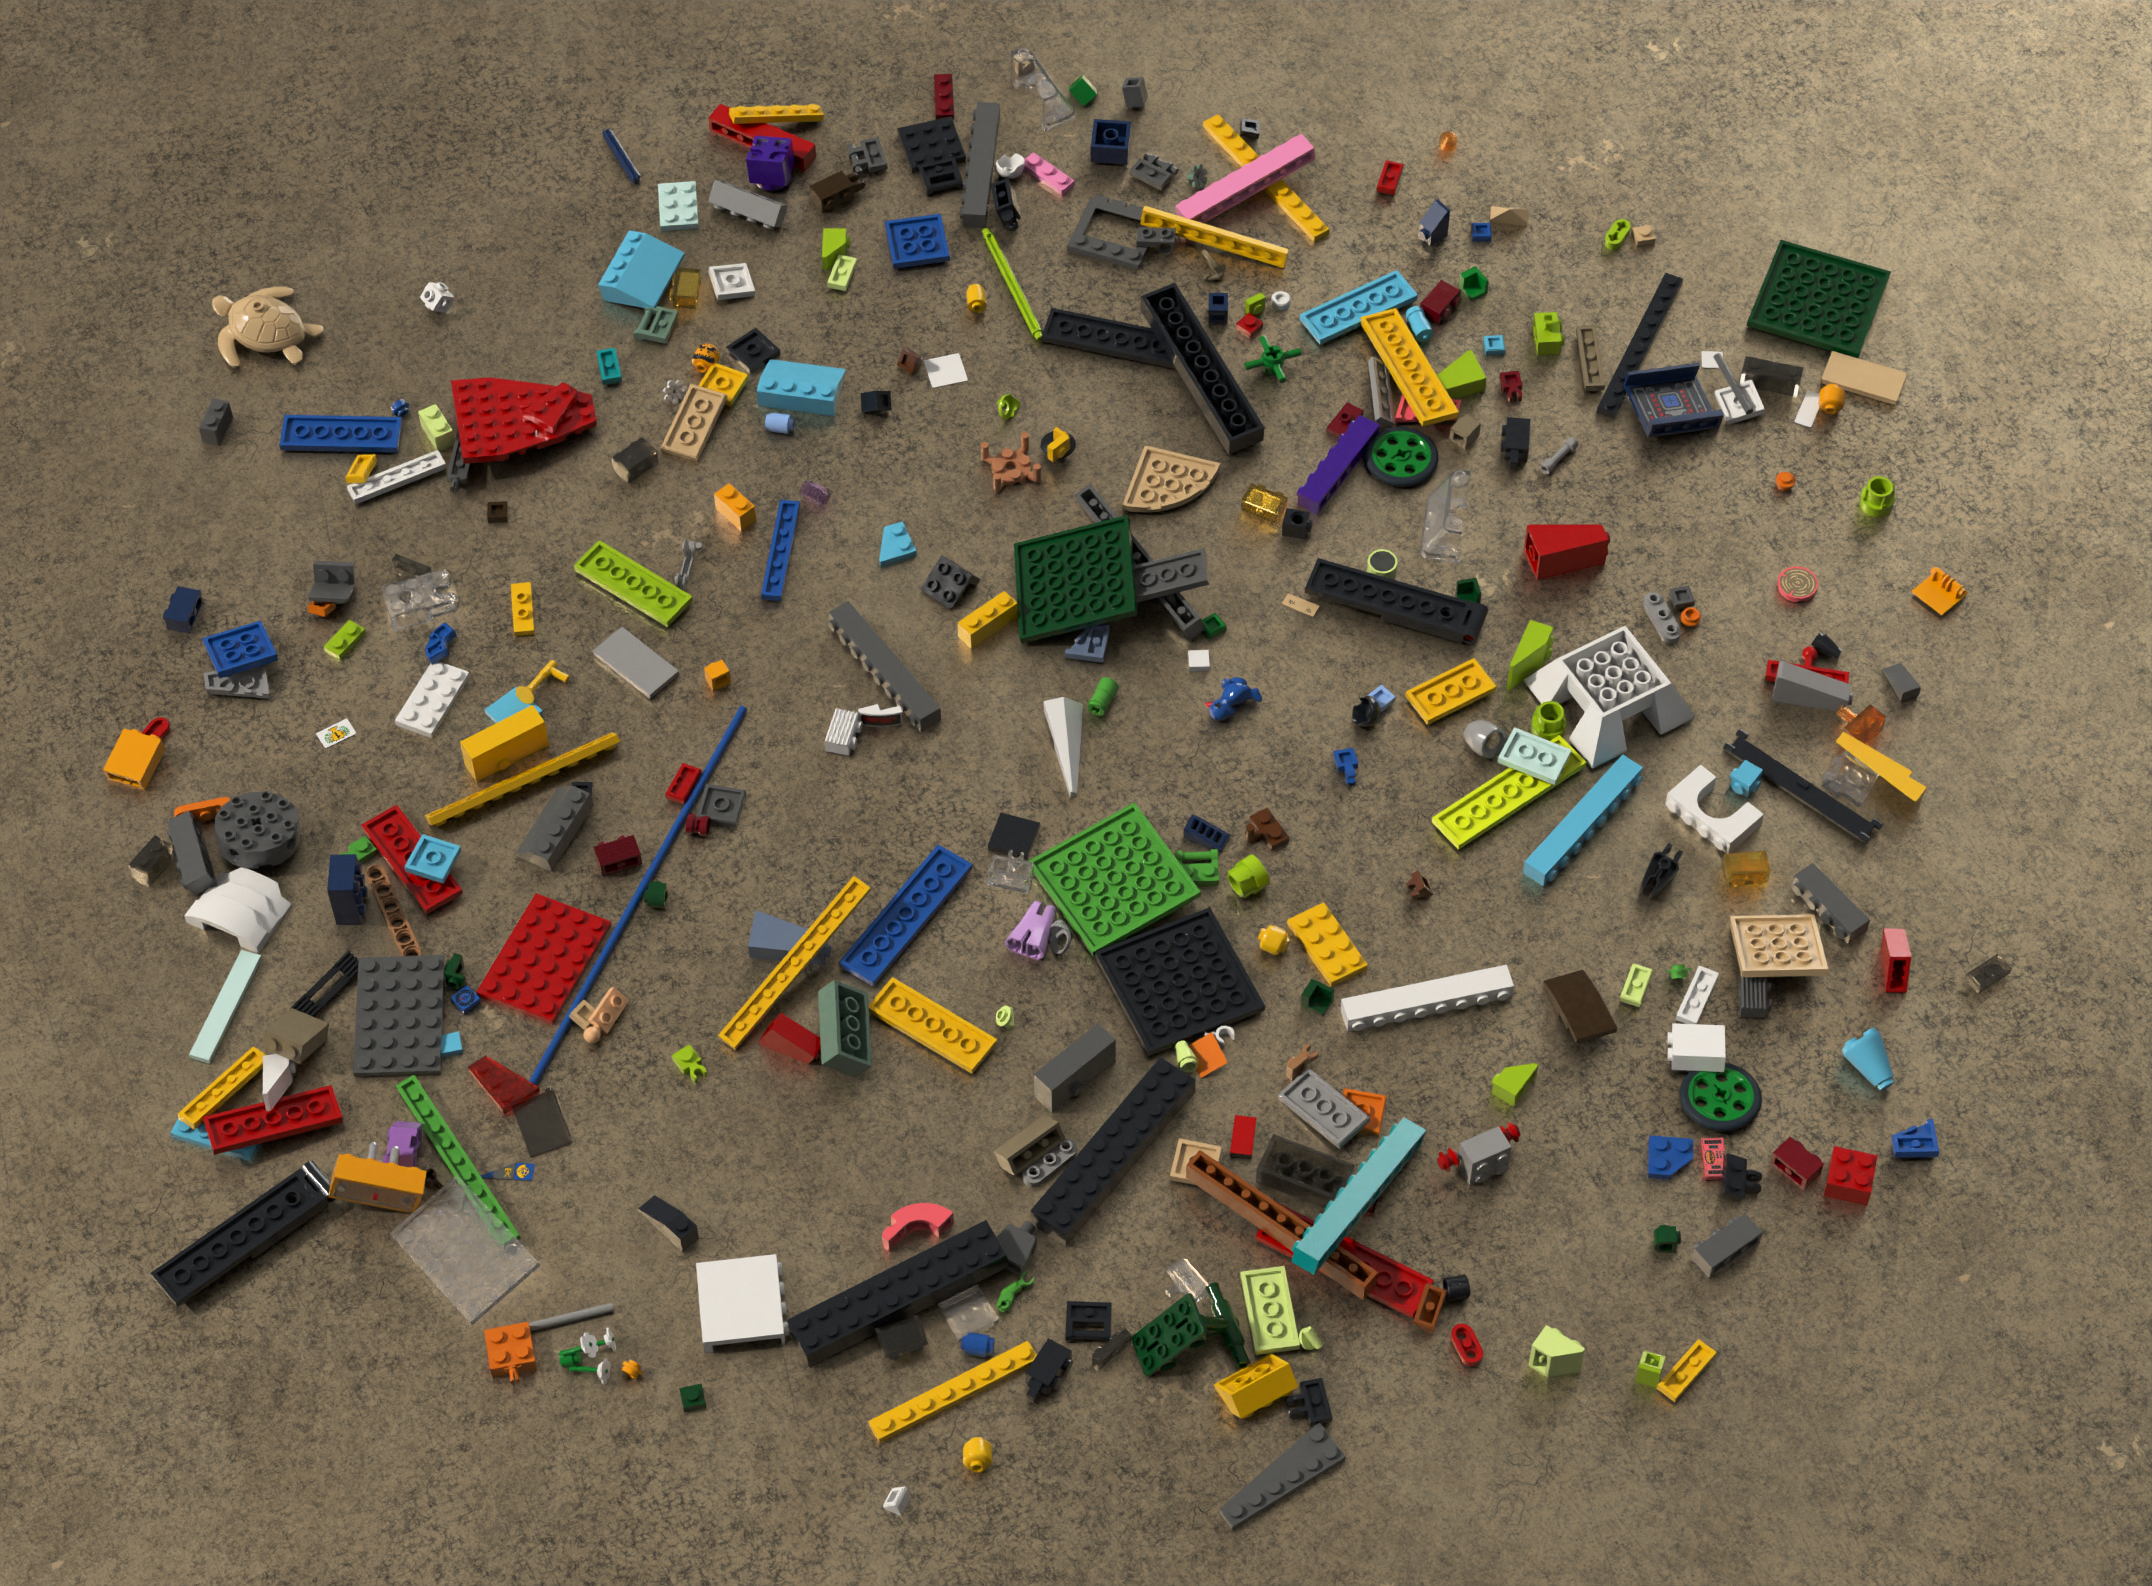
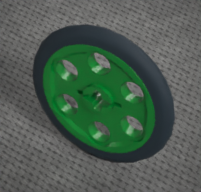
M1392 427L1380 431L1370 439L1371 443L1365 448L1364 452L1366 466L1372 475L1381 482L1397 487L1413 486L1425 481L1433 474L1439 461L1438 451L1433 441L1423 432L1408 427ZM1396 440L1398 444L1390 445L1388 441ZM1413 441L1418 445L1411 447L1407 443ZM1379 452L1386 453L1387 456L1381 458L1378 457L1376 454ZM1424 456L1426 457V460L1419 461L1416 459V457ZM1388 466H1392L1396 470L1393 472H1389L1385 470V468ZM1412 468L1415 472L1410 474L1405 472V469Z
M1726 1062L1724 1072L1690 1071L1682 1081L1679 1091L1681 1105L1690 1119L1702 1127L1715 1131H1732L1748 1125L1757 1116L1762 1104L1761 1090L1752 1075L1743 1068ZM1718 1075H1723L1728 1080L1725 1082H1720L1716 1079V1077ZM1699 1082H1704L1708 1085V1087L1706 1089H1700L1697 1087L1696 1084ZM1736 1086H1742L1746 1089V1091L1744 1093H1738L1735 1091L1734 1088ZM1698 1100H1703L1707 1103V1105L1705 1107H1699L1696 1105L1695 1102ZM1735 1104H1741L1745 1107V1109L1742 1111H1738L1734 1109L1733 1106ZM1722 1111L1726 1116L1718 1118L1714 1115V1112Z

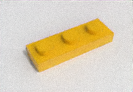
M1698 1339L1657 1385V1390L1676 1402L1716 1357L1717 1352Z

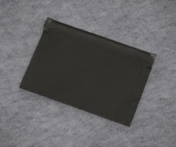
M552 1087L545 1089L544 1093L511 1103L530 1158L570 1145L573 1142Z

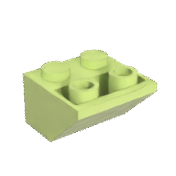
M1546 1325L1532 1344L1528 1366L1546 1377L1578 1373L1582 1367L1585 1348L1578 1341L1565 1337L1558 1329Z

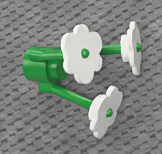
M609 1327L606 1328L607 1334L604 1335V1340L597 1342L594 1335L586 1332L580 1338V1346L561 1350L559 1353L561 1366L569 1368V1372L597 1373L601 1383L605 1385L610 1377L611 1363L608 1361V1358H604L603 1362L598 1365V1368L578 1366V1363L582 1362L581 1352L584 1351L590 1358H594L596 1352H598V1347L605 1344L607 1348L611 1347L614 1353L617 1352L615 1339Z

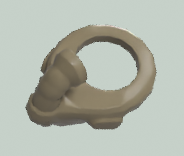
M1204 249L1201 254L1215 273L1214 275L1208 273L1204 278L1209 281L1221 280L1226 269L1225 264L1218 265V262L1214 261Z

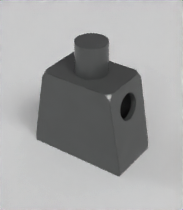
M1025 1221L1021 1228L1009 1224L997 1236L1007 1254L1009 1264L1007 1269L1019 1275L1027 1271L1037 1248V1238L1032 1235L1036 1227L1029 1221Z

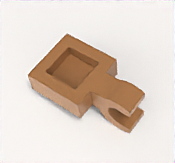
M1309 1043L1304 1045L1302 1052L1298 1056L1291 1057L1286 1064V1076L1291 1081L1305 1071L1309 1063L1318 1058V1051H1315L1313 1054L1308 1053L1311 1049Z

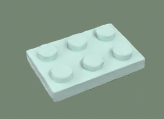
M696 181L658 184L661 231L698 229Z
M1514 727L1498 757L1497 763L1555 785L1572 750Z

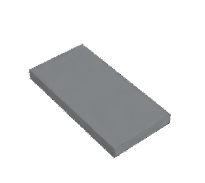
M623 627L619 628L593 650L594 656L649 699L679 676V671Z
M1309 1068L1277 1095L1282 1103L1339 1149L1370 1122L1369 1116Z

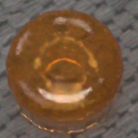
M1452 131L1441 133L1439 147L1444 151L1456 149L1457 135Z

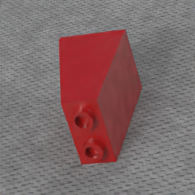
M1530 524L1526 528L1524 552L1536 579L1541 580L1604 565L1608 555L1610 536L1608 532H1605L1602 524Z

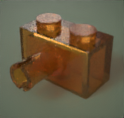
M1844 704L1835 713V715L1848 723L1843 727L1842 733L1845 732L1864 744L1869 743L1883 730L1886 716L1871 704L1857 715Z

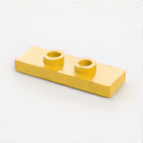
M531 582L511 584L514 636L533 635L535 630Z

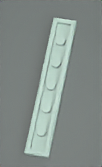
M244 950L240 951L189 1054L191 1059L208 1064L211 1063L262 960L261 955Z

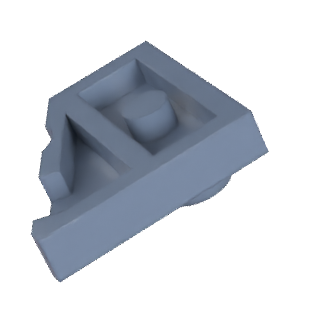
M1099 624L1085 628L1084 632L1075 639L1074 645L1070 649L1067 648L1065 650V658L1103 663L1110 634V625Z

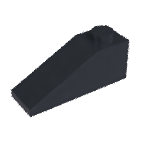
M654 1195L638 1208V1211L682 1252L699 1239L697 1225L683 1212Z

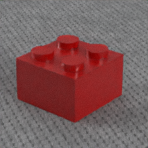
M1834 1146L1830 1158L1824 1196L1867 1206L1872 1191L1878 1155Z

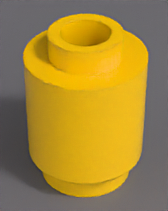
M980 284L970 285L966 292L968 309L975 313L982 312L987 307L985 290Z

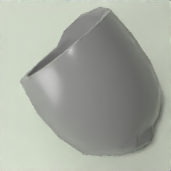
M1478 719L1468 724L1463 731L1464 739L1470 749L1485 758H1493L1499 755L1508 740L1504 730L1484 719ZM1498 732L1500 737L1498 745L1494 749L1487 748L1486 744L1492 738L1493 733Z

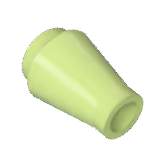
M1179 1041L1175 1045L1178 1068L1185 1073H1191L1197 1069L1198 1059L1186 1041Z

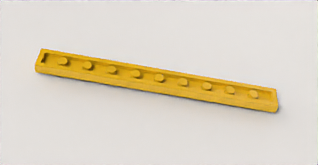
M1219 114L1203 122V127L1241 167L1260 157ZM1282 179L1263 189L1313 242L1329 234V228Z
M609 733L425 815V818L430 825H443L447 822L446 819L450 817H461L466 814L465 811L473 808L475 810L485 805L484 802L499 800L504 797V793L509 791L511 793L517 792L522 789V785L537 783L541 781L540 777L559 773L560 768L565 766L567 768L573 767L579 763L578 760L583 758L591 759L597 756V752L603 749L608 751L615 748V744L620 742L618 734Z
M856 876L851 878L718 1035L719 1039L734 1050L741 1045L869 894L871 888Z

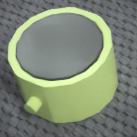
M1379 549L1373 551L1368 557L1367 572L1394 579L1397 574V557L1389 550Z

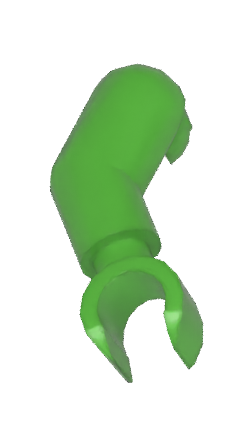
M1025 1271L1018 1282L1015 1281L1004 1288L997 1302L999 1311H1009L1014 1296L1022 1290V1287L1032 1286L1034 1276L1029 1283L1024 1282L1023 1279L1028 1274V1271Z

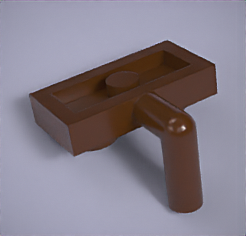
M1268 808L1249 817L1251 824L1246 826V841L1248 843L1262 838L1272 851L1289 842V836Z

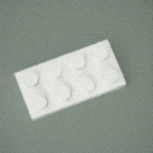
M439 661L433 665L430 663L395 719L396 726L433 738L470 678L469 672Z

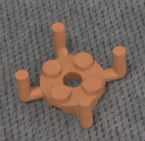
M1027 432L1021 433V447L1018 451L1005 448L995 457L989 455V444L987 442L981 443V459L991 464L994 492H1000L1004 485L1014 486V483L1020 482L1021 484L1027 479L1036 483L1041 481V465L1038 463L1034 464L1033 472H1031L1030 458L1025 455L1029 449V434ZM1014 466L1016 469L1008 470L1007 467Z

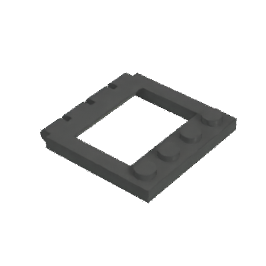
M1096 195L1095 198L1091 197L1070 238L1067 251L1139 270L1150 247L1132 249L1086 236L1085 234L1097 209L1141 221L1144 207L1133 204L1127 207L1126 202L1115 199L1109 202L1108 197Z

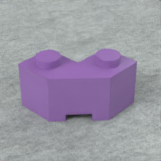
M396 1121L388 1130V1147L382 1162L389 1163L392 1147L398 1146L400 1149L398 1165L416 1167L417 1149L421 1145L422 1123Z

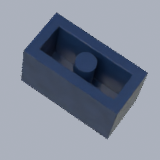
M177 586L175 593L170 597L168 609H165L163 613V621H165L167 630L191 634L204 603L200 590Z

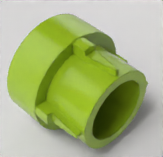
M1875 475L1871 478L1861 492L1859 500L1861 510L1871 517H1884L1892 511L1895 501V484H1892L1886 477Z
M1546 701L1537 706L1532 717V734L1551 741L1558 735L1563 738L1567 726L1563 707L1554 701Z
M1252 854L1237 862L1235 867L1227 871V879L1233 890L1240 897L1245 898L1270 885V878L1259 859Z

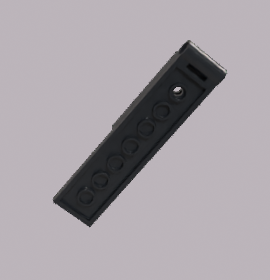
M1320 558L1317 559L1305 587V593L1376 613L1381 615V620L1459 643L1475 644L1489 611L1487 606L1481 603H1473Z
M308 1161L296 1172L150 1273L151 1277L175 1306H180L249 1256L253 1260L328 1207V1203L336 1200L335 1198L328 1197L331 1180L314 1161Z

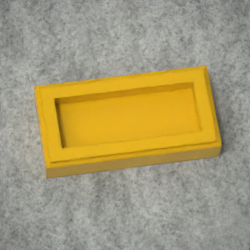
M357 455L345 477L346 482L365 483L378 461L376 455Z

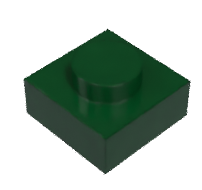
M702 1383L679 1388L684 1412L706 1408Z

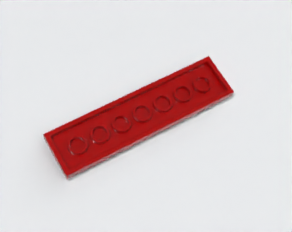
M1280 1204L1311 1227L1314 1226V1220ZM1259 1229L1255 1236L1256 1241L1290 1258L1293 1257L1294 1252ZM1346 1236L1339 1246L1378 1272L1377 1285L1368 1294V1297L1413 1319L1426 1283L1433 1286L1434 1280Z

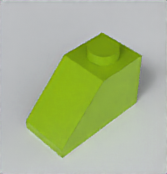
M823 228V270H827L835 264L838 254L846 256L847 248H850V236H847L846 228Z
M1531 1063L1505 1067L1500 1074L1497 1073L1492 1079V1094L1514 1107L1536 1078L1538 1064Z

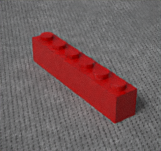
M719 104L708 118L710 131L749 148L753 146L755 136L792 139L795 158L793 167L804 172L816 158V146L814 143L783 131L778 127L767 123L734 124L729 115V109L731 108L729 106Z

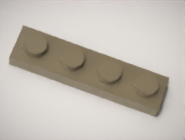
M1577 326L1576 336L1585 391L1604 390L1605 381L1596 326Z

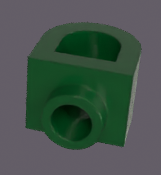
M659 881L649 882V888L644 892V903H648V907L666 908L669 894L666 883Z
M1660 1225L1653 1231L1654 1249L1657 1252L1676 1253L1677 1244H1681V1232L1676 1231V1226Z

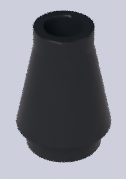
M1822 632L1816 636L1811 644L1818 652L1828 655L1835 660L1843 651L1826 633L1823 634Z

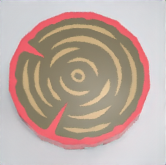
M1790 567L1782 571L1778 577V591L1780 595L1789 601L1799 602L1804 600L1806 602L1815 596L1818 589V580L1815 574L1806 568Z

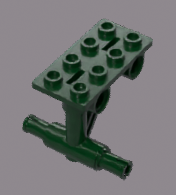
M1218 1282L1211 1283L1205 1287L1212 1303L1210 1310L1213 1317H1205L1200 1314L1193 1295L1187 1293L1131 1337L1145 1376H1151L1157 1371L1172 1369L1178 1363L1176 1356L1185 1349L1198 1348L1207 1342L1206 1338L1221 1334L1226 1349L1231 1351L1237 1368L1248 1366L1247 1364L1251 1363L1244 1349L1245 1340L1239 1328V1320L1235 1317L1229 1301L1224 1299Z

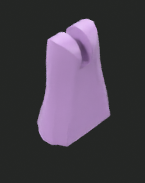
M1035 900L1020 923L1006 939V947L1012 952L1036 960L1044 958L1050 935V927L1056 915V907L1047 905L1041 916L1043 903Z

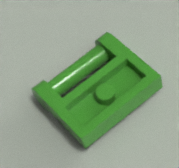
M1211 849V851L1182 852V850H1175V858L1196 886L1219 885L1217 849ZM1182 860H1211V863L1182 864Z

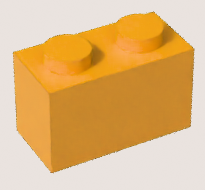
M730 483L714 493L716 509L740 531H743L756 521L755 506Z

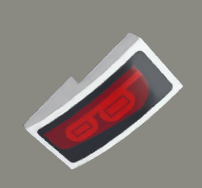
M878 704L858 709L860 721L863 722V725L883 727L903 724L900 706L880 710Z

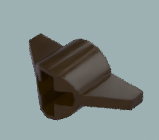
M432 1168L427 1169L424 1186L428 1189L437 1187L444 1192L445 1187L438 1181L436 1171Z

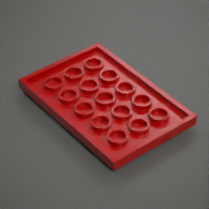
M535 893L477 989L476 994L480 998L554 1025L612 926L611 921Z

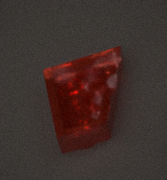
M486 1055L468 1066L470 1074L504 1115L540 1092L538 1086Z

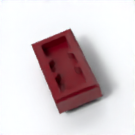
M1347 402L1327 426L1326 432L1339 438L1342 433H1346L1351 421H1355L1359 415L1363 416L1364 410Z

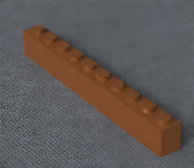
M1199 1150L1186 1165V1178L1291 1251L1295 1242L1303 1239L1304 1232L1310 1226L1309 1224L1203 1151ZM1341 1246L1335 1249L1319 1269L1362 1300L1377 1285L1378 1272Z

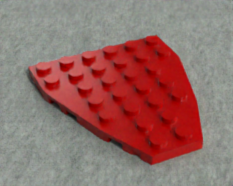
M492 377L451 380L463 464L503 461L509 459V454L519 452L522 455L526 453L528 448H544L566 440V435L573 432L577 435L586 429L597 426L592 394L578 391V397L570 409L564 413L562 421L556 425V430L552 434L525 418L523 411L556 386Z

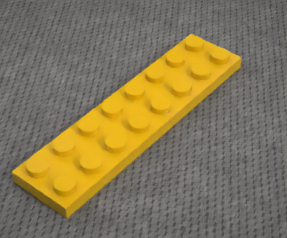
M1394 308L1361 317L1362 327L1421 426L1424 427L1458 418L1459 411L1397 309Z

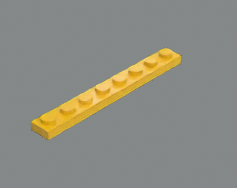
M1144 206L1142 210L1140 225L1153 228H1176V236L1284 268L1286 265L1289 249L1148 206Z
M1026 1341L869 1420V1426L879 1443L1023 1371L1030 1367L1037 1354L1029 1341Z

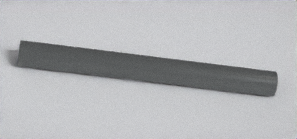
M1720 353L1715 354L1713 358L1747 415L1751 414L1753 409Z

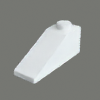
M278 1054L263 1056V1098L266 1111L272 1110L293 1082V1073H296L295 1061Z

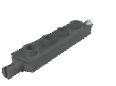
M458 429L447 473V482L452 483L450 491L453 493L454 489L455 493L458 492L460 483L467 484L471 463L463 464Z

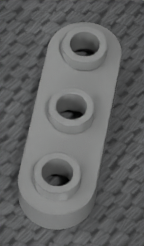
M1655 592L1646 594L1643 599V608L1661 640L1668 644L1676 643L1680 639L1681 629L1665 600L1660 594Z
M1066 1138L1062 1143L1025 1168L1022 1172L1023 1182L1029 1187H1038L1076 1157V1143L1072 1139ZM1047 1159H1052L1053 1161H1052V1162H1047L1046 1160H1047ZM1031 1172H1036L1037 1174H1036V1175H1031L1030 1173H1031Z

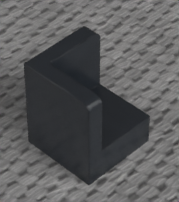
M891 391L860 393L862 412L892 410Z

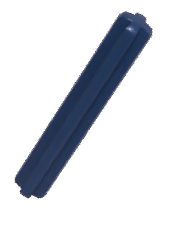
M610 128L603 130L602 133L605 141L631 182L634 184L640 182L641 175Z

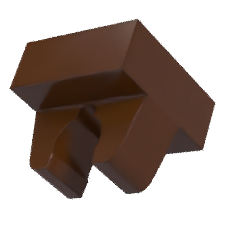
M905 347L902 349L897 365L908 373L915 374L917 368L921 366L923 358L910 348Z
M1419 871L1411 874L1412 878L1406 883L1410 890L1416 887L1413 892L1409 893L1414 899L1425 897L1427 899L1434 895L1426 876Z

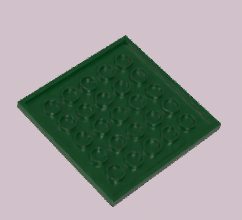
M1780 240L1748 318L1747 326L1859 358L1889 281L1891 271Z
M1128 515L1014 543L1019 639L1021 643L1138 615L1131 525Z

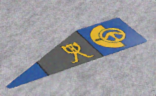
M514 1163L480 1176L493 1179L532 1180L534 1164Z

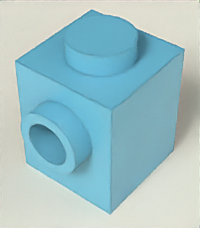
M1745 760L1738 769L1734 768L1730 774V788L1735 793L1748 798L1752 792L1755 793L1760 787L1763 770Z

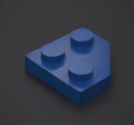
M1649 1135L1648 1178L1670 1180L1680 1169L1692 1163L1693 1139Z

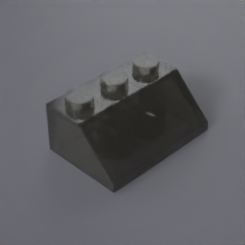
M1746 354L1740 383L1752 379L1756 389L1797 397L1804 365Z

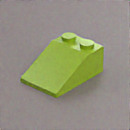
M1533 620L1529 621L1509 665L1507 690L1513 689L1524 681L1525 678L1542 668L1546 659L1550 660L1555 636H1552L1553 627Z

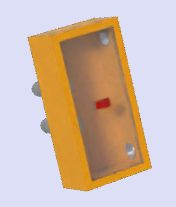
M376 1142L370 1143L367 1159L358 1158L352 1154L338 1155L332 1173L328 1197L416 1214L423 1195L427 1171L421 1170L418 1167L399 1166L400 1149L398 1146L392 1147L389 1163L376 1160L378 1149Z

